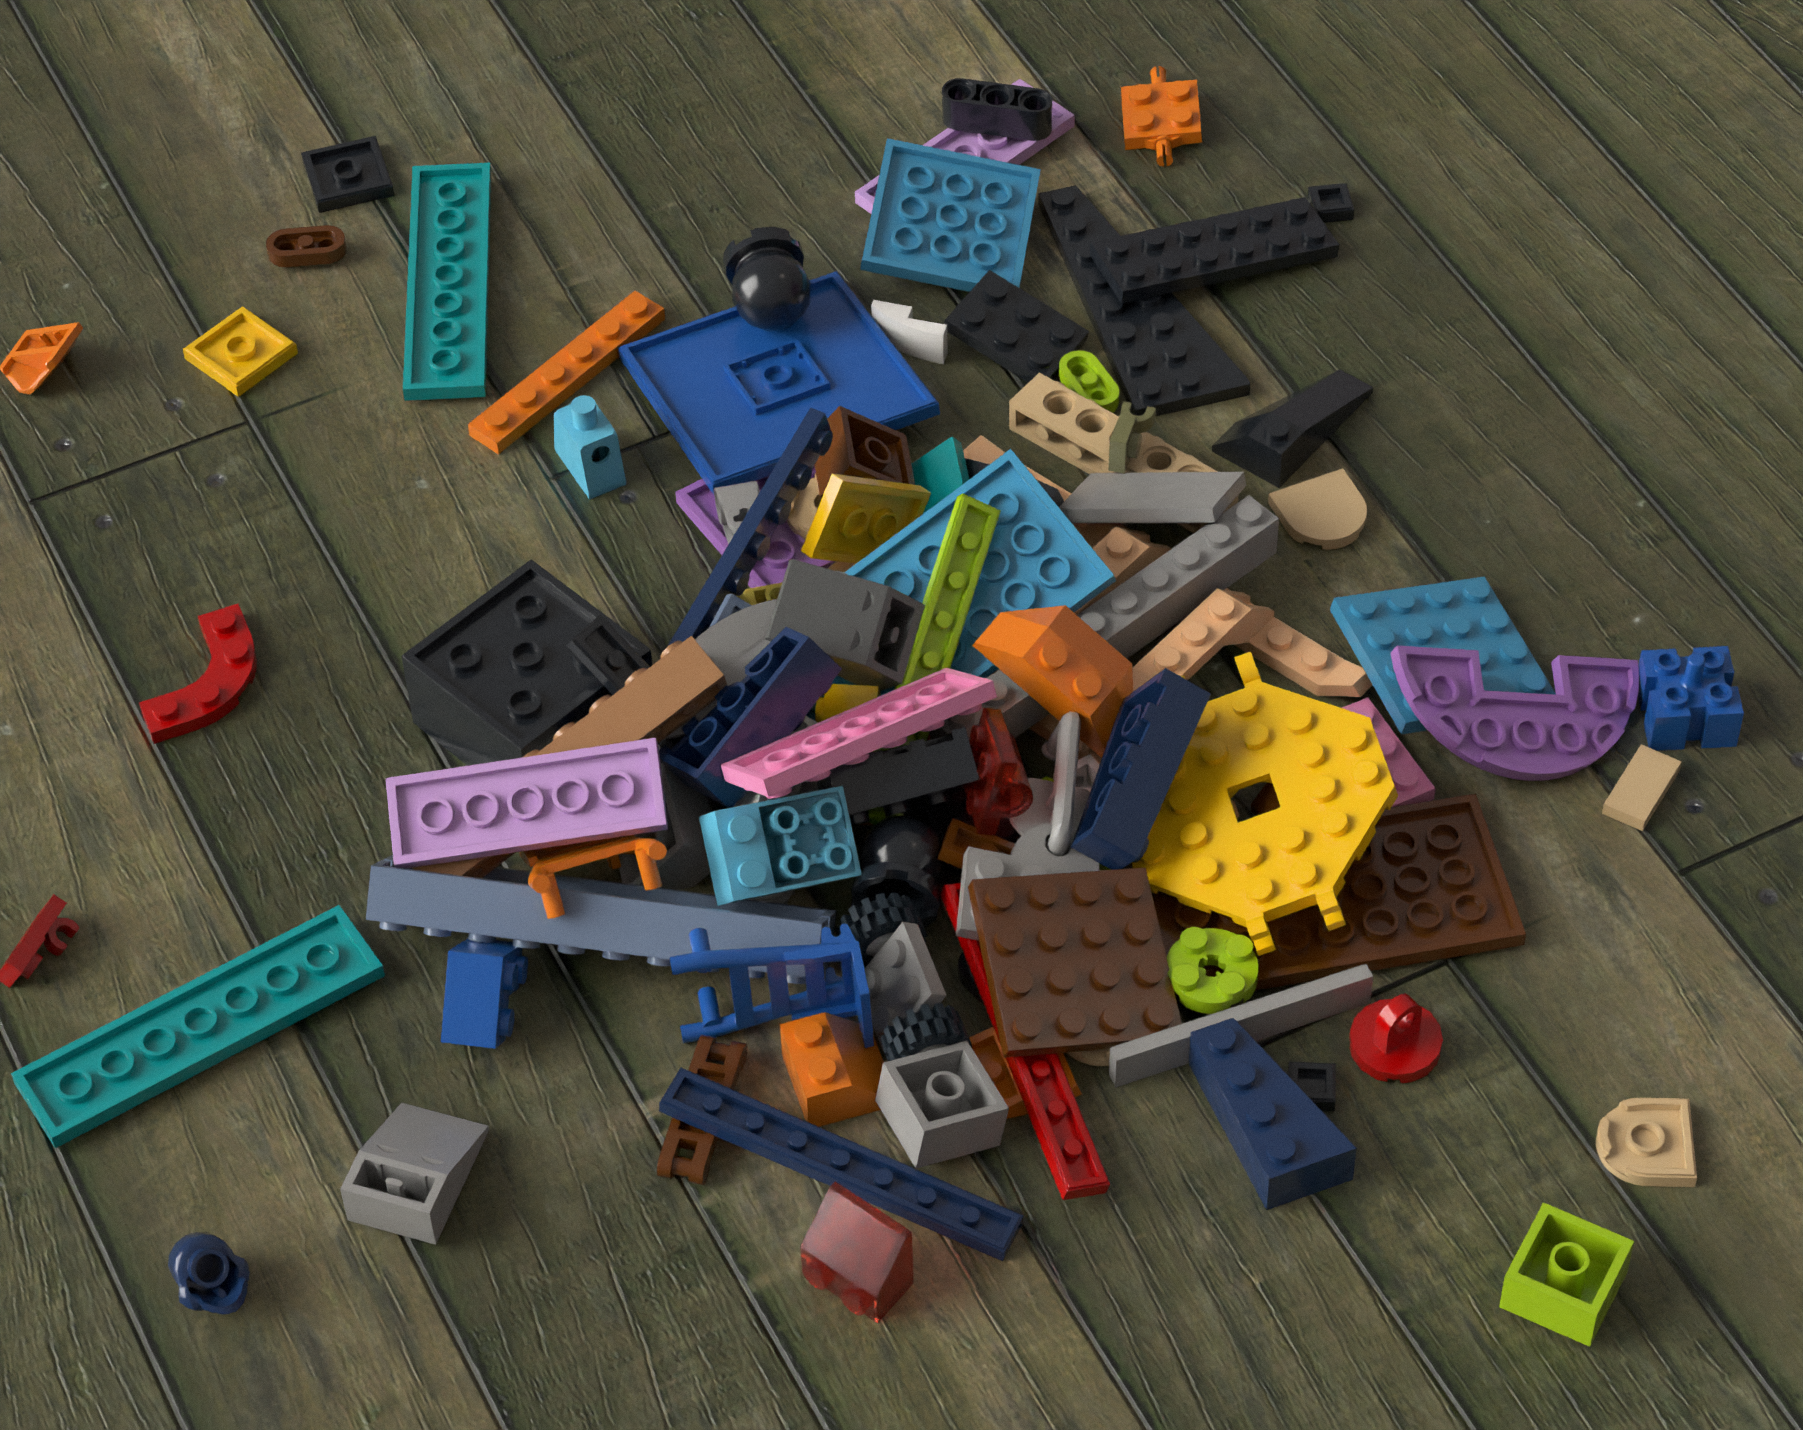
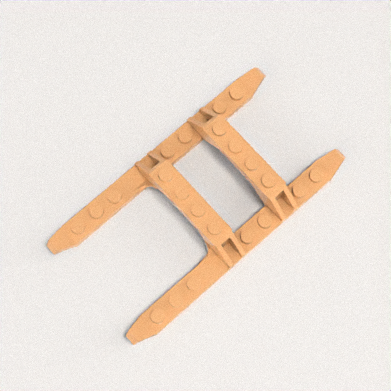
M982 435L963 450L965 458L986 464H991L1005 453ZM1025 466L1035 479L1058 489L1064 501L1071 495L1070 492ZM1072 523L1114 574L1116 579L1113 584L1074 613L1078 615L1167 553L1171 548L1166 545L1154 544L1150 542V535L1147 533L1131 530L1121 523ZM836 561L828 569L846 572L855 563ZM1217 588L1132 668L1133 691L1165 668L1189 680L1223 646L1235 645L1246 653L1251 651L1254 658L1316 696L1361 697L1372 686L1363 667L1344 660L1275 618L1274 611L1269 607L1252 604L1250 596L1244 592L1231 591L1228 588L1225 590ZM1049 714L1029 729L1049 740L1059 721ZM1079 740L1078 760L1091 754L1100 765L1102 758L1084 742ZM1231 800L1236 817L1238 818L1239 813L1235 801Z

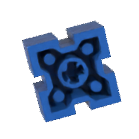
M1729 647L1693 648L1691 655L1679 657L1676 649L1641 650L1638 665V701L1640 710H1646L1644 729L1648 747L1656 751L1682 750L1685 748L1686 741L1700 740L1701 748L1737 747L1744 711L1738 686H1732L1734 669Z

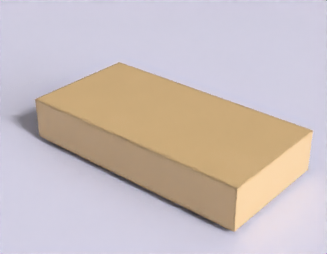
M1641 744L1606 799L1602 814L1643 831L1680 772L1682 761Z

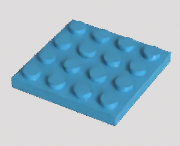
M887 138L860 270L968 292L991 270L1019 288L1041 169Z
M1485 576L1336 597L1333 599L1330 611L1401 735L1427 731V729L1412 711L1398 684L1390 654L1397 645L1478 650L1485 691L1556 695Z

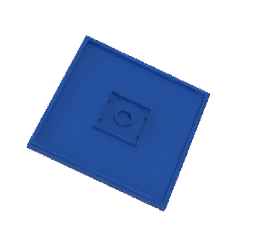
M837 271L810 280V305L806 312L790 328L769 332L751 326L740 316L736 307H732L618 347L619 359L713 495L714 488L757 481L770 476L810 407L825 413L828 418L839 406H842L894 430L940 414L939 402Z

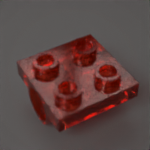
M983 708L979 724L973 725L969 738L980 780L964 787V791L967 797V813L972 815L977 833L995 835L1001 818L1017 817L1030 808L1033 802V792L1015 738L1007 730L1001 709Z

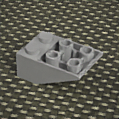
M401 1103L358 1151L340 1188L347 1220L436 1245L488 1134L489 1126Z

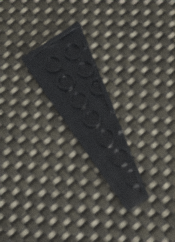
M1076 185L1038 193V205L1127 402L1132 403L1131 412L1133 415H1143L1148 406L1156 408V417L1250 395V382L1248 378L1172 293L1121 304L1089 255L1091 242L1121 235Z

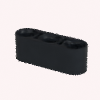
M955 78L947 81L942 87V121L949 129L1039 141L1050 136L1052 132V96L1047 91L1039 88Z

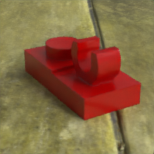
M53 894L1 967V983L10 988L20 975L28 979L43 959V956L37 953L43 942L50 953L57 956L63 953L68 945L57 938L56 932H63L72 938L79 930V926L75 921L69 918H58L67 902Z

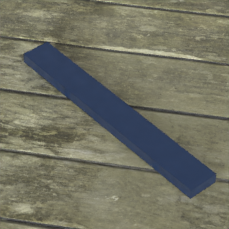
M682 1067L659 1102V1112L998 1260H1004L1022 1226L1024 1216Z

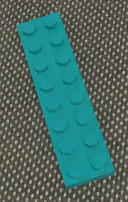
M490 162L412 166L403 394L405 401L486 397L492 175Z
M338 905L16 1070L11 1075L15 1086L53 1146L57 1148L384 977L383 965L343 909Z

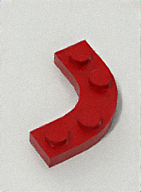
M238 603L198 616L201 631L211 653V660L206 672L196 682L182 689L139 702L141 713L153 744L199 730L223 718L239 704L238 697L245 690L248 683H253L257 668L256 651L251 632Z

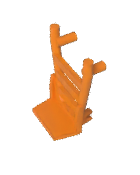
M628 835L521 851L519 854L528 866H534L529 875L528 884L533 890L541 894L547 919H551L565 914L555 872L607 858L609 868L613 870L621 867L618 854L636 855L645 891L653 890L662 886L656 860H661L666 856L667 848L656 839Z

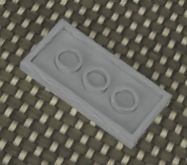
M1244 472L1091 473L1059 508L1071 523H1214L1245 488L1246 480Z

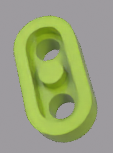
M1077 350L1069 352L1061 358L1059 362V380L1062 384L1086 399L1095 401L1099 406L1112 413L1117 410L1119 406V387L1095 355L1087 351Z

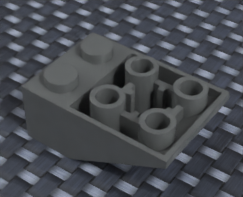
M791 559L788 562L765 639L771 642L785 627L791 628L810 637L842 668L838 676L856 685L878 686L879 690L883 691L902 684L925 605L889 586Z

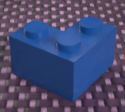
M467 938L448 951L441 1032L442 1043L495 1049L505 1041L506 1036H511L514 1027V1010L508 1009L509 995L519 989V984L525 983L528 973V957L522 956L523 948L513 945V942L496 940L495 942L484 943L471 941Z

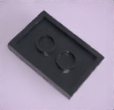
M991 270L982 277L944 322L947 325L948 333L1028 383L1039 372L1054 380L1059 374L1061 358L1069 352L1079 350L1087 341L1089 331Z

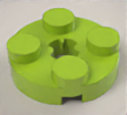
M1190 927L1181 933L1180 939L1172 945L1168 952L1167 962L1169 971L1167 974L1174 992L1179 995V1002L1193 1011L1214 1014L1229 1009L1231 1005L1239 1003L1243 998V1003L1251 998L1256 989L1258 959L1253 951L1252 941L1244 935H1237L1223 929ZM1215 965L1224 972L1221 974L1217 971L1215 977H1210L1206 975V970L1203 967Z

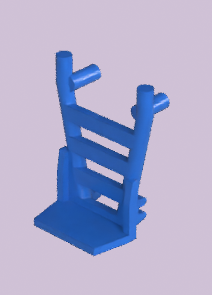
M848 924L840 926V935L837 937L831 934L829 927L822 928L821 944L711 950L707 930L696 928L689 933L692 953L669 957L672 975L693 971L707 973L712 969L729 968L735 1013L721 1017L715 988L703 987L699 989L697 994L703 1022L680 1026L683 1044L698 1041L701 1035L717 1038L791 1015L793 1021L826 1012L841 1018L857 1015L865 1048L874 1046L870 993L859 941L855 940ZM841 961V977L835 974L833 967L826 969L824 977L823 962ZM804 964L806 991L789 996L786 965ZM766 966L770 1002L753 1007L748 967Z

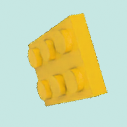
M832 473L801 551L812 559L856 564L920 517L925 510L931 492L919 485Z

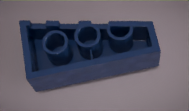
M785 627L744 667L747 676L741 682H735L729 686L726 685L714 696L717 700V705L701 721L694 716L681 728L686 735L672 749L665 744L659 750L660 762L686 786L727 808L734 807L738 801L745 797L748 791L742 787L725 782L721 764L789 736L802 725L805 715L819 697L830 689L834 678L842 670L810 637L791 628Z
M1165 668L1123 699L1071 848L1111 870L1123 869L1132 862L1137 863L1143 857L1149 844L1147 837L1160 812L1162 803L1211 693Z
M1234 1018L1190 1032L1188 1064L1266 1210L1353 1180L1357 1148Z

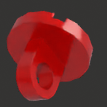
M1406 993L1400 994L1393 999L1379 1000L1365 1006L1354 1018L1349 1034L1351 1057L1358 1067L1374 1079L1387 1082L1388 1079H1400V1083H1410L1427 1076L1438 1064L1443 1044L1440 1024L1430 1011L1420 1006Z

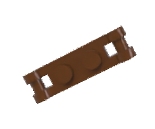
M701 1035L688 1070L734 1090L740 1071L744 1068L748 1045L747 1043L732 1041L730 1045L716 1042V1037ZM712 1061L724 1062V1065L712 1063ZM672 1117L659 1155L657 1176L672 1179L674 1175L689 1177L690 1183L705 1185L718 1137ZM681 1148L695 1151L693 1158L680 1157Z

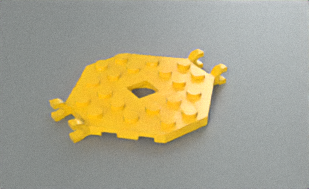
M1250 651L1234 657L1245 688L1207 702L1162 803L1160 812L1147 837L1149 840L1147 850L1137 863L1132 862L1133 868H1146L1152 893L1157 894L1158 891L1177 897L1179 903L1209 914L1215 911L1231 917L1234 923L1247 927L1258 956L1276 950L1267 922L1318 904L1328 931L1346 925L1337 900V896L1345 884L1343 877L1354 859L1360 860L1376 833L1375 825L1384 810L1391 809L1398 797V793L1370 717L1262 682L1259 670ZM1259 782L1273 783L1280 808L1238 823L1231 798L1240 789Z

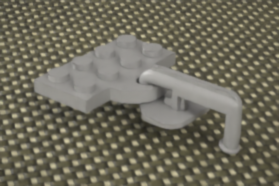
M1069 711L1064 714L1049 740L1042 745L1043 755L1049 760L1055 761L1054 782L1027 778L1020 781L1012 792L1009 818L1012 826L1021 837L1012 848L1011 854L1008 855L969 846L965 851L956 936L979 941L968 886L972 879L1100 871L1098 862L1071 848L1090 794L1088 790L1076 787L1081 719L1078 713Z

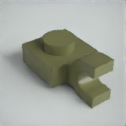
M1123 402L1121 413L1110 438L1109 471L1125 474L1130 458L1137 459L1142 443V434L1140 433H1145L1152 428L1155 422L1156 408L1148 406L1143 415L1136 416L1131 414L1132 403Z

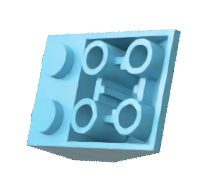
M843 786L717 810L699 816L717 906L862 875Z

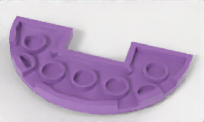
M1397 645L1390 653L1398 684L1407 703L1423 726L1437 741L1464 761L1487 772L1511 779L1526 781L1551 780L1574 774L1590 766L1602 757L1624 733L1630 713L1635 709L1639 691L1638 660L1558 655L1551 662L1555 695L1485 691L1478 650Z

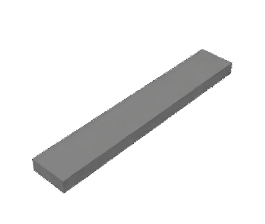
M1367 964L1360 965L1110 1048L1109 1076L1116 1088L1188 1064L1190 1032L1230 1018H1234L1255 1041L1370 1004L1373 975Z

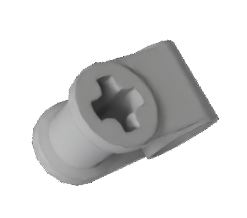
M756 481L714 488L717 514L720 524L723 525L728 544L760 492Z

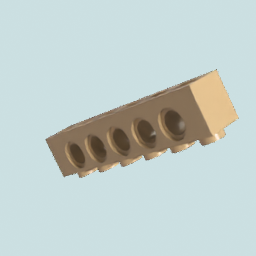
M1040 372L1009 400L1010 430L1088 474L1118 473L1109 471L1108 468L1110 438L1119 416ZM1148 432L1140 433L1142 434V443L1137 459L1130 458L1125 473L1218 472L1203 464L1194 456L1185 454L1167 444L1160 437L1153 436ZM1238 496L1226 508L1225 511H1227L1232 506L1238 503ZM1208 523L1177 524L1195 533Z

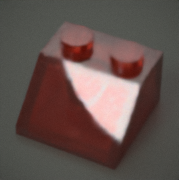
M835 1181L829 1187L800 1246L802 1273L807 1281L817 1289L824 1290L826 1288L841 1298L843 1304L854 1314L860 1316L864 1314L876 1323H879L914 1284L912 1231Z

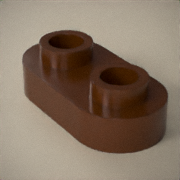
M331 225L280 229L273 232L266 240L268 258L271 263L279 267L288 268L332 264L343 258L347 251L343 231Z

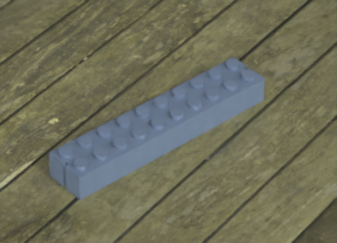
M393 855L371 865L366 920L379 921L381 929L391 931L407 930V925L424 927V934L437 937L451 936V931L469 933L468 939L475 942L491 943L496 941V937L513 939V945L521 948H540V943L558 945V952L566 954H584L585 949L603 951L602 957L612 960H629L630 955L646 956L647 963L657 966H671L669 957L692 953L689 933L696 928L707 930L711 950L821 944V930L824 927H829L831 934L834 936L836 910L758 900H745L717 906L716 897L712 894L665 888L645 891L642 885L555 874L565 914L547 919L541 894L533 890L528 884L531 871L496 867L483 878L413 870L412 868H398L394 866ZM823 962L824 971L831 962ZM804 964L786 965L788 983L806 984ZM766 966L748 967L749 978H764L765 972H767ZM720 968L712 969L709 972H719Z

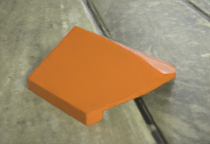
M77 322L26 330L0 365V370L19 393L30 395L41 387L63 362L82 332V325Z

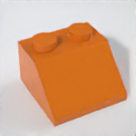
M823 1012L780 1024L782 1057L806 1122L820 1127L881 1110L875 1098L884 1061L875 1038L874 1046L865 1048L859 1023Z

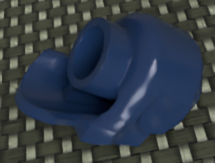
M194 1232L185 1235L175 1243L169 1254L168 1268L179 1287V1302L195 1311L206 1310L217 1314L236 1312L244 1303L247 1294V1282L250 1274L247 1261L235 1255L224 1240L207 1232Z

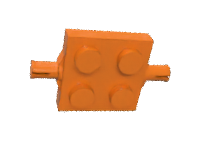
M1159 66V77H1157L1156 67L1150 70L1151 84L1121 87L1125 150L1143 148L1156 150V162L1159 166L1164 167L1163 156H1166V165L1170 166L1173 163L1172 148L1184 144L1202 143L1197 79L1167 82L1166 69Z

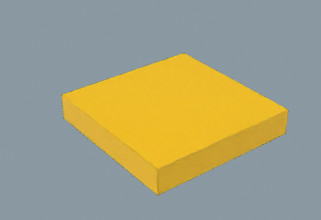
M242 306L183 348L184 358L239 397L297 355L298 350L295 342Z

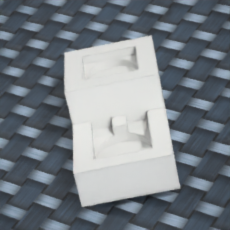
M873 300L871 305L872 317L897 350L919 359L944 365L948 354L947 325L913 319L911 306Z

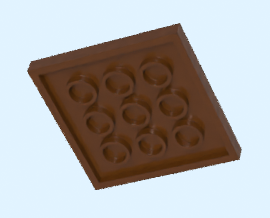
M1145 867L972 879L968 886L1004 1058L1110 1049L1113 1046L1182 1024L1174 988L1167 974L1169 971Z

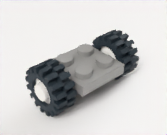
M884 893L876 895L875 901L870 902L869 898L861 900L863 906L860 908L855 905L849 908L850 915L843 914L840 921L842 924L849 925L855 940L859 941L870 993L872 1024L887 1061L963 1041H968L972 1048V1043L959 1012L955 1011L954 1007L950 1005L944 1008L943 1003H941L946 997V993L927 949L925 940L927 933L913 900L910 901V898L906 895L900 898L898 893H891L888 899H886ZM838 925V929H837L839 935H840V926H841V925Z

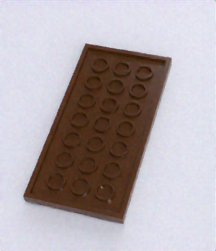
M1476 793L1391 807L1390 810L1385 809L1375 826L1376 833L1360 860L1354 859L1343 877L1345 884L1339 892L1337 900L1346 925L1328 931L1318 904L1267 922L1276 950L1258 956L1252 941L1253 951L1258 959V981L1255 991L1314 981L1367 964L1370 971L1525 945L1526 932ZM1132 863L1128 865L1129 868H1133ZM1160 891L1157 894L1152 893L1166 958L1172 945L1180 939L1181 933L1190 927L1223 929L1237 935H1244L1251 940L1247 927L1234 923L1231 917L1215 911L1209 914L1179 903L1177 897ZM1215 965L1203 967L1206 970V975L1210 977H1215L1217 971L1221 974L1224 972ZM1175 993L1177 1004H1179V995Z

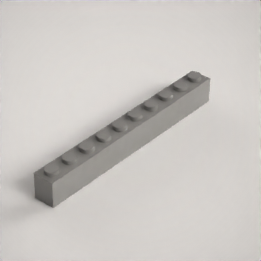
M1248 495L1222 513L1214 523H1208L1077 616L1127 659L1187 617L1217 588L1225 590L1277 553L1279 518ZM1000 669L986 678L993 680L996 698L982 703L981 710L969 715L950 717L944 720V726L930 731V740L944 737L952 733V730L965 727L976 766L1050 714Z

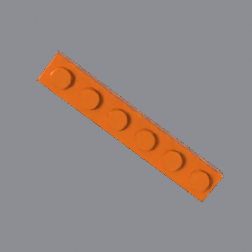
M632 292L468 424L469 436L495 453L500 454L619 357L618 347L642 339L665 320L664 308L639 292Z

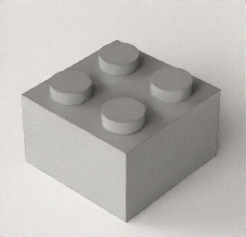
M968 1041L884 1062L882 1065L875 1101L916 1169L1000 1146L1009 1107Z

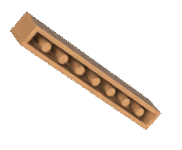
M692 636L683 642L676 641L661 653V659L648 669L641 668L632 673L625 681V686L613 696L605 695L598 699L590 707L588 715L576 724L570 722L564 725L555 733L550 744L540 751L537 749L533 750L524 757L656 738L659 743L716 700L714 696L727 685L725 676ZM514 853L420 866L412 869L483 878Z

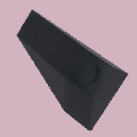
M1339 369L1235 422L1212 445V452L1280 488L1373 393V387Z

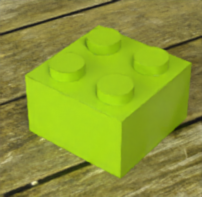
M1543 1202L1504 1277L1499 1307L1590 1347L1628 1272L1634 1241Z

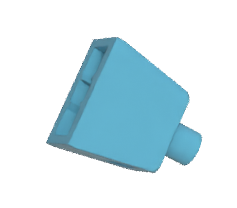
M582 395L574 398L570 405L558 409L554 413L555 451L588 499H593L626 485L617 433L595 400L590 396ZM592 453L593 459L599 458V462L592 461Z

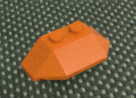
M1066 605L1000 612L972 646L1058 721L1069 711L1078 713L1081 719L1080 740L1102 758L1123 699L1133 692L1132 663Z

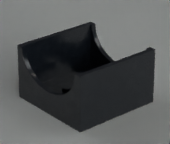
M531 559L401 657L413 723L464 764L470 766L522 758L533 750L537 749L540 751L553 741L555 733L561 727L570 722L576 724L588 715L590 707L598 699L605 695L613 696L566 646L598 615L601 614L650 667L652 666L651 649Z

